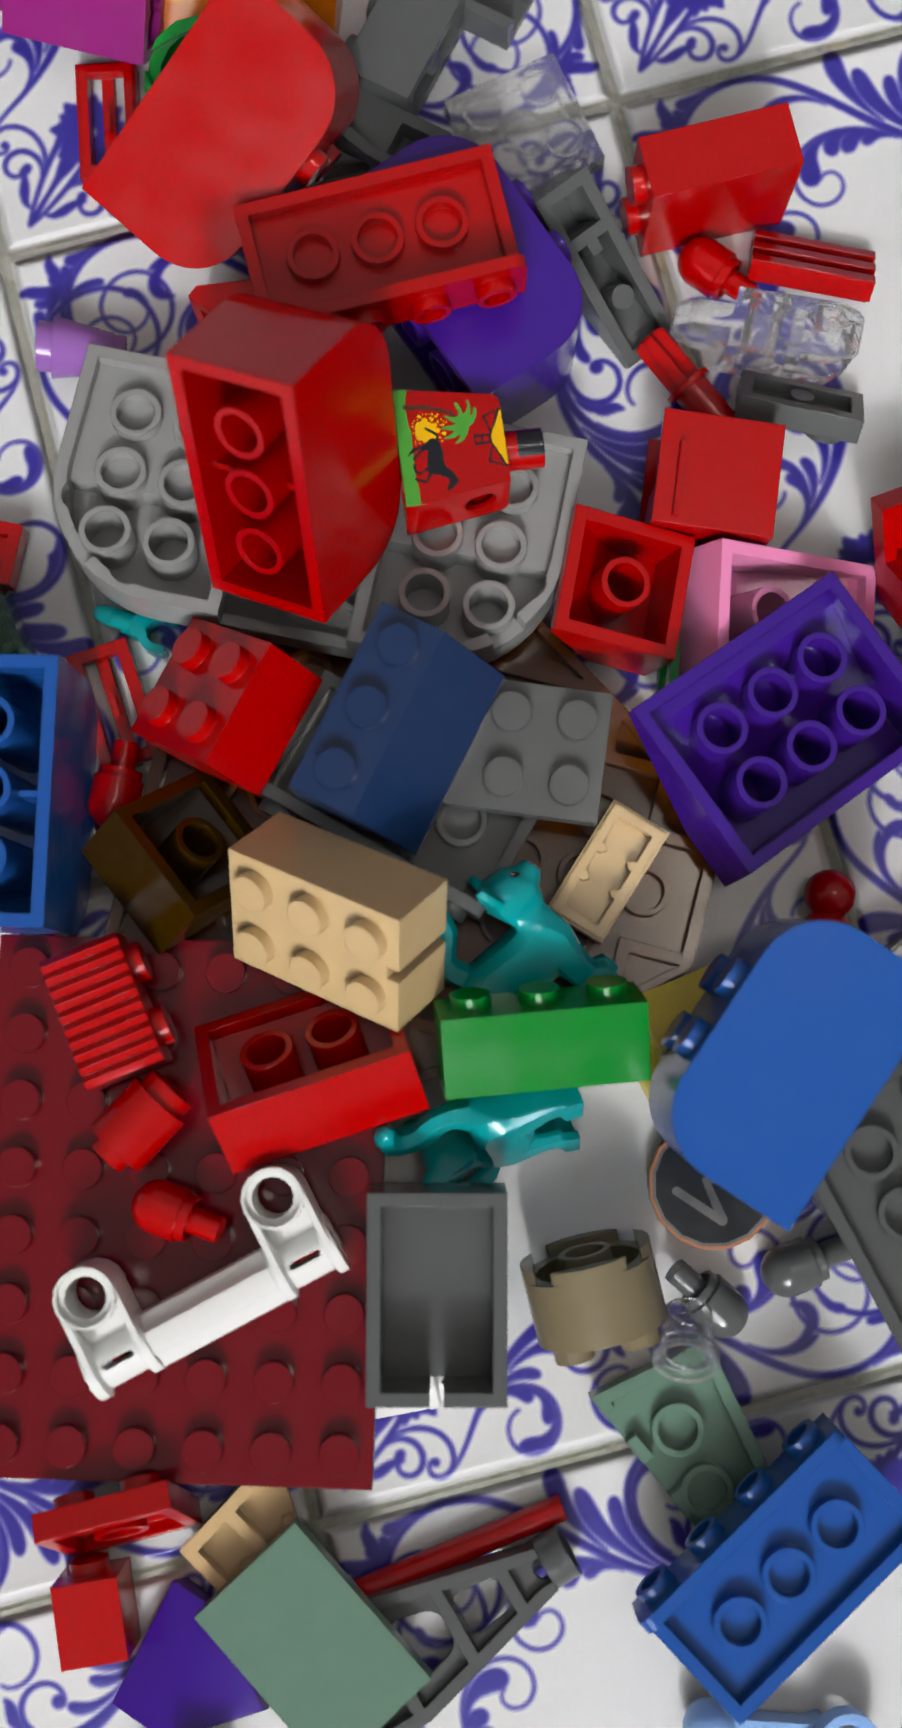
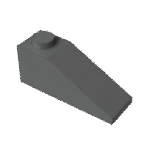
M586 166L559 172L531 193L536 207L535 215L547 232L555 229L562 236L572 256L571 265L579 278L582 289L581 313L624 368H630L641 360L637 353V348L642 340L654 330L663 327L672 336L677 333Z

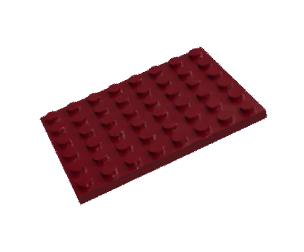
M1 934L0 1478L121 1482L136 1475L159 1473L161 1481L167 1479L174 1484L372 1490L374 1485L376 1408H366L367 1191L370 1183H384L385 1154L375 1146L374 1136L376 1128L384 1126L386 1123L233 1174L207 1119L194 1027L305 990L234 958L233 941L183 940L159 955L147 939L127 938L129 945L135 942L141 944L153 973V979L144 982L153 1007L160 1004L164 1005L177 1036V1041L168 1045L173 1060L153 1069L171 1081L189 1099L193 1106L183 1116L186 1122L183 1127L141 1171H137L127 1165L121 1172H118L108 1165L92 1148L91 1144L97 1136L90 1125L135 1077L143 1080L152 1069L105 1089L86 1090L83 1085L82 1076L78 1071L77 1063L73 1058L72 1050L68 1045V1039L63 1032V1026L59 1021L53 999L49 994L48 986L44 981V975L39 967V962L101 937ZM284 1162L298 1168L305 1177L321 1211L328 1217L338 1234L349 1258L351 1269L344 1273H340L336 1269L301 1287L299 1289V1297L278 1306L168 1365L167 1368L158 1373L148 1369L115 1387L113 1397L100 1401L86 1383L80 1370L76 1353L59 1318L55 1314L52 1298L53 1290L58 1280L85 1260L95 1257L109 1259L118 1264L125 1273L126 1279L141 1309L144 1310L259 1249L261 1245L243 1213L240 1202L242 1188L247 1179L266 1164ZM269 1177L261 1181L257 1195L264 1209L272 1213H282L291 1208L293 1193L286 1181L276 1177ZM155 1179L168 1180L194 1190L196 1195L203 1198L202 1209L226 1217V1226L220 1240L215 1244L191 1235L185 1243L178 1240L170 1242L142 1230L133 1219L131 1211L132 1200L136 1191L143 1184ZM316 1250L302 1257L301 1259L295 1261L294 1263L298 1264L304 1261L305 1259L317 1254L320 1251ZM80 1277L76 1287L78 1300L89 1309H103L106 1301L104 1287L98 1280L92 1277ZM129 1350L115 1357L114 1359H112V1361H117L118 1359L132 1353V1351Z

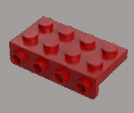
M490 143L232 206L254 295L371 323L381 333L389 325L413 320L417 324L434 323L449 316L454 309L478 304L481 308L499 307L509 303L517 294L525 292L528 269L524 255L519 254Z

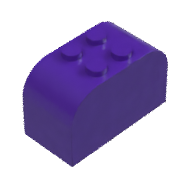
M430 136L406 146L367 173L480 145L457 136ZM495 160L519 254L524 255L528 269L525 292L517 294L512 301L499 307L481 308L478 304L454 309L449 316L434 323L417 324L413 320L393 324L392 327L438 391L493 394L499 398L502 422L512 425L552 398L569 377L574 360L582 311V289L579 278L571 265L572 256L562 236L555 229L547 232L535 215L536 207L526 186L517 178L511 181Z

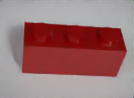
M308 991L290 995L194 1027L207 1119L233 1174L430 1109L404 1027L397 1033Z

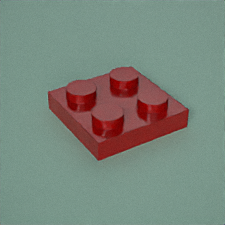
M159 1473L141 1474L124 1479L119 1483L120 1492L95 1498V1492L92 1490L64 1494L53 1499L54 1509L31 1515L34 1544L78 1557L198 1526L203 1523L199 1497L167 1479L161 1481Z

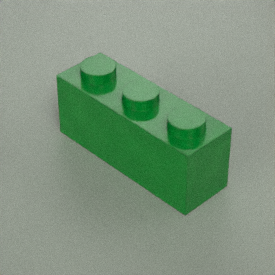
M599 975L588 978L584 986L559 988L557 983L550 981H532L521 984L518 987V992L491 994V991L486 988L466 987L452 991L449 994L450 998L433 999L438 1077L445 1100L651 1080L648 1000L633 981H627L622 976Z

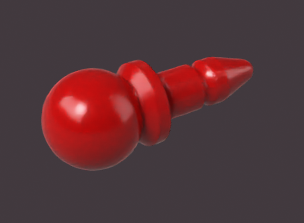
M833 869L815 873L808 880L804 889L805 904L811 912L805 919L837 921L850 925L845 915L852 909L856 899V890L851 879L846 874Z

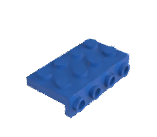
M824 1413L814 1422L811 1419H806L795 1426L782 1443L784 1452L766 1470L758 1467L748 1473L740 1481L733 1493L735 1500L717 1518L710 1515L700 1521L685 1540L686 1549L668 1567L665 1564H660L652 1569L638 1585L636 1590L637 1598L632 1602L637 1621L648 1634L654 1633L740 1726L902 1563V1495Z

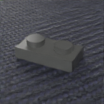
M742 369L736 390L734 418L786 425L787 430L805 433L810 439L823 444H835L839 441L857 444L864 424L863 394Z

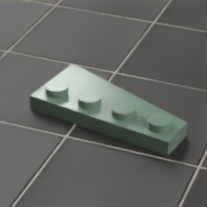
M705 1336L588 1392L590 1399L602 1414L609 1419L625 1439L627 1445L643 1465H646L666 1490L672 1501L694 1526L710 1515L717 1518L735 1500L733 1493L737 1485L748 1473L758 1467H762L764 1470L769 1467L711 1344Z

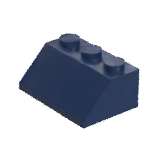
M382 601L289 784V788L296 798L416 856L505 676L446 632Z

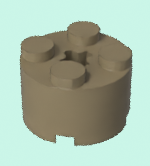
M603 1229L581 1233L545 1245L548 1258L535 1265L531 1253L521 1260L520 1270L539 1346L544 1350L553 1352L557 1365L575 1366L583 1364L594 1358L595 1351L619 1345L626 1351H638L650 1348L661 1341L659 1327L666 1321L668 1312L647 1232L633 1229L635 1241H619L617 1229Z

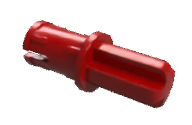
M660 327L642 340L637 348V353L671 394L668 398L671 405L678 402L683 410L734 417L732 408L706 378L709 370L706 367L699 369L667 329Z

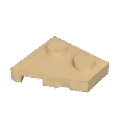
M237 1486L184 1542L179 1553L218 1591L291 1521L298 1517L289 1488Z

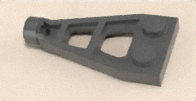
M557 1525L551 1526L524 1544L484 1555L442 1571L366 1595L391 1624L398 1619L420 1612H435L441 1615L454 1638L451 1651L432 1670V1679L381 1728H421L431 1722L558 1591V1588L582 1574L573 1550ZM538 1558L547 1572L545 1577L538 1576L533 1569V1561ZM490 1579L496 1580L500 1583L510 1600V1605L506 1612L482 1631L473 1632L453 1599L460 1591Z

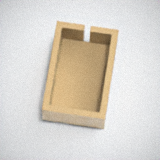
M280 811L228 848L234 958L397 1033L444 989L445 941L438 937L446 931L448 879Z

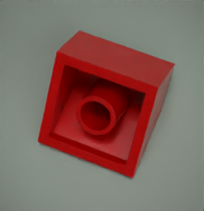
M578 503L572 507L550 631L587 661L646 676L675 661L696 538Z

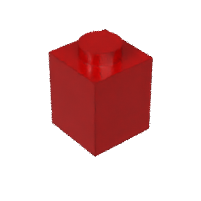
M93 1552L72 1559L69 1562V1567L63 1570L50 1588L61 1672L129 1661L141 1638L130 1556L110 1560L108 1552Z

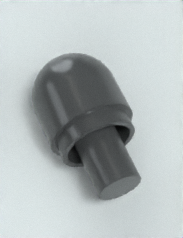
M839 1235L818 1244L812 1236L806 1238L799 1236L768 1250L761 1261L760 1274L768 1290L780 1297L790 1298L822 1286V1282L830 1278L828 1268L852 1258Z
M683 1259L678 1260L671 1266L665 1279L683 1294L680 1305L685 1309V1313L709 1335L716 1338H730L743 1330L748 1320L749 1310L745 1298L721 1275L713 1274L710 1270L704 1271L701 1274L697 1273Z

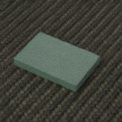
M298 1517L291 1521L202 1605L194 1616L199 1625L288 1728H381L432 1679V1670Z

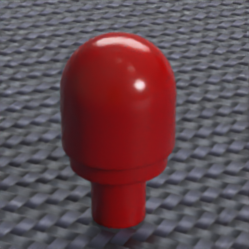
M710 237L693 238L682 247L678 255L677 267L683 281L707 298L712 296L719 300L726 294L746 307L759 288V284L750 281V279H747V276L739 272L742 261L736 258V253Z
M115 739L110 764H100L98 773H94L88 798V810L93 820L100 826L115 809L141 798L145 786L142 783L143 774L135 771L140 745L135 742Z
M155 1179L143 1184L136 1191L132 1200L131 1211L136 1224L142 1230L170 1242L178 1240L185 1243L191 1235L217 1244L227 1222L226 1217L202 1209L203 1198L196 1195L194 1190L164 1179Z

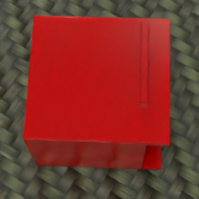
M665 407L661 439L649 438L638 521L695 537L694 547L721 538L766 546L772 540L774 534L786 425Z

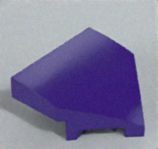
M187 1577L172 1581L112 1704L146 1728H210L269 1709L267 1702L194 1619L197 1610L212 1595Z

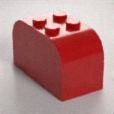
M210 0L82 189L154 253L174 265L191 269L208 268L243 252L232 206L308 188L314 180L320 183L341 157L342 152L335 145L346 132L355 116L360 91L356 63L349 48L341 37L302 0Z
M233 294L222 301L165 352L212 587L326 624L381 559L392 536L398 515L401 481L387 344L380 330L371 323L252 294Z

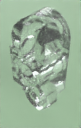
M740 286L735 303L698 298V300H684L677 303L674 307L670 334L676 341L687 345L688 348L705 351L702 368L706 367L708 370L740 376L742 369L813 384H826L839 377L851 360L859 354L865 318L858 310L839 302Z

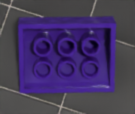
M833 571L628 713L687 836L724 887L753 873L902 763V664Z

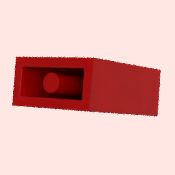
M788 102L637 138L633 164L625 168L627 195L619 199V212L624 233L626 236H635L640 257L683 247L688 241L696 237L717 239L781 223L804 164L803 154Z

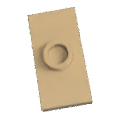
M614 799L548 906L564 917L572 928L599 945L602 944L670 833Z

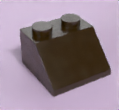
M198 770L115 809L81 852L160 955L183 940L202 931L231 909L228 848L252 832L253 829L214 778Z

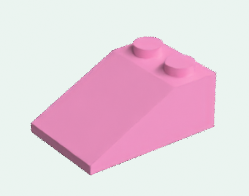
M725 538L694 547L679 633V676L831 571L834 572L874 626L875 566Z

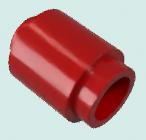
M152 1069L143 1080L135 1077L90 1125L97 1136L91 1146L108 1165L118 1172H121L127 1165L137 1171H141L186 1123L183 1116L193 1105L171 1081L157 1070Z

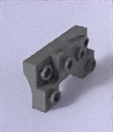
M369 0L366 11L367 20L358 36L351 34L345 41L356 63L360 91L355 116L335 146L340 151L370 165L371 170L415 141L437 135L452 136L451 132L418 117L462 33L465 30L508 50L534 0Z

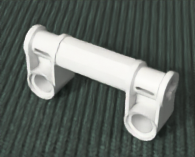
M284 1162L266 1164L251 1175L242 1188L240 1202L243 1213L261 1245L259 1249L144 1310L141 1309L126 1279L125 1273L118 1264L109 1259L95 1257L85 1260L58 1280L53 1290L52 1298L55 1314L59 1318L76 1353L77 1361L86 1383L100 1401L113 1397L115 1387L148 1369L158 1373L167 1368L168 1365L278 1306L299 1297V1289L329 1272L336 1269L338 1272L344 1273L351 1269L349 1258L338 1234L328 1217L321 1211L305 1177L298 1168ZM276 1177L287 1182L293 1193V1204L289 1210L282 1213H272L264 1209L257 1195L258 1187L263 1179ZM316 1250L320 1251L317 1254L305 1259L304 1261L298 1264L294 1263L295 1261L301 1259L302 1257ZM80 1277H92L98 1280L104 1287L106 1301L103 1309H89L78 1300L76 1287ZM129 1350L132 1351V1353L118 1359L117 1361H112V1359H114L115 1357Z

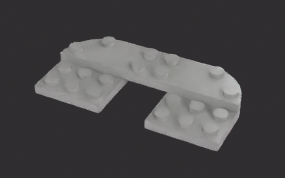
M89 343L56 461L53 482L54 505L67 543L89 580L112 601L144 617L188 626L191 619L196 617L270 643L353 659L383 601L446 632L486 663H489L521 644L541 623L552 605L558 589L572 507L576 504L588 440L542 431L545 447V467L510 471L511 485L508 506L497 512L422 533L407 535L402 495L400 494L395 527L381 559L325 624L212 587L166 358ZM503 423L504 431L530 429Z

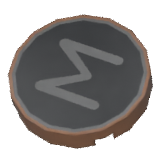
M664 1139L655 1148L647 1169L648 1197L657 1220L678 1240L702 1250L729 1249L750 1240L769 1220L697 1171L674 1151Z

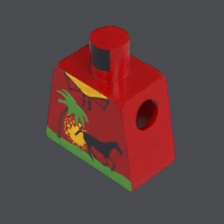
M419 390L392 391L401 495L407 535L422 533L500 511L508 506L511 485L510 471L545 467V447L541 428L504 431L499 398L493 394Z

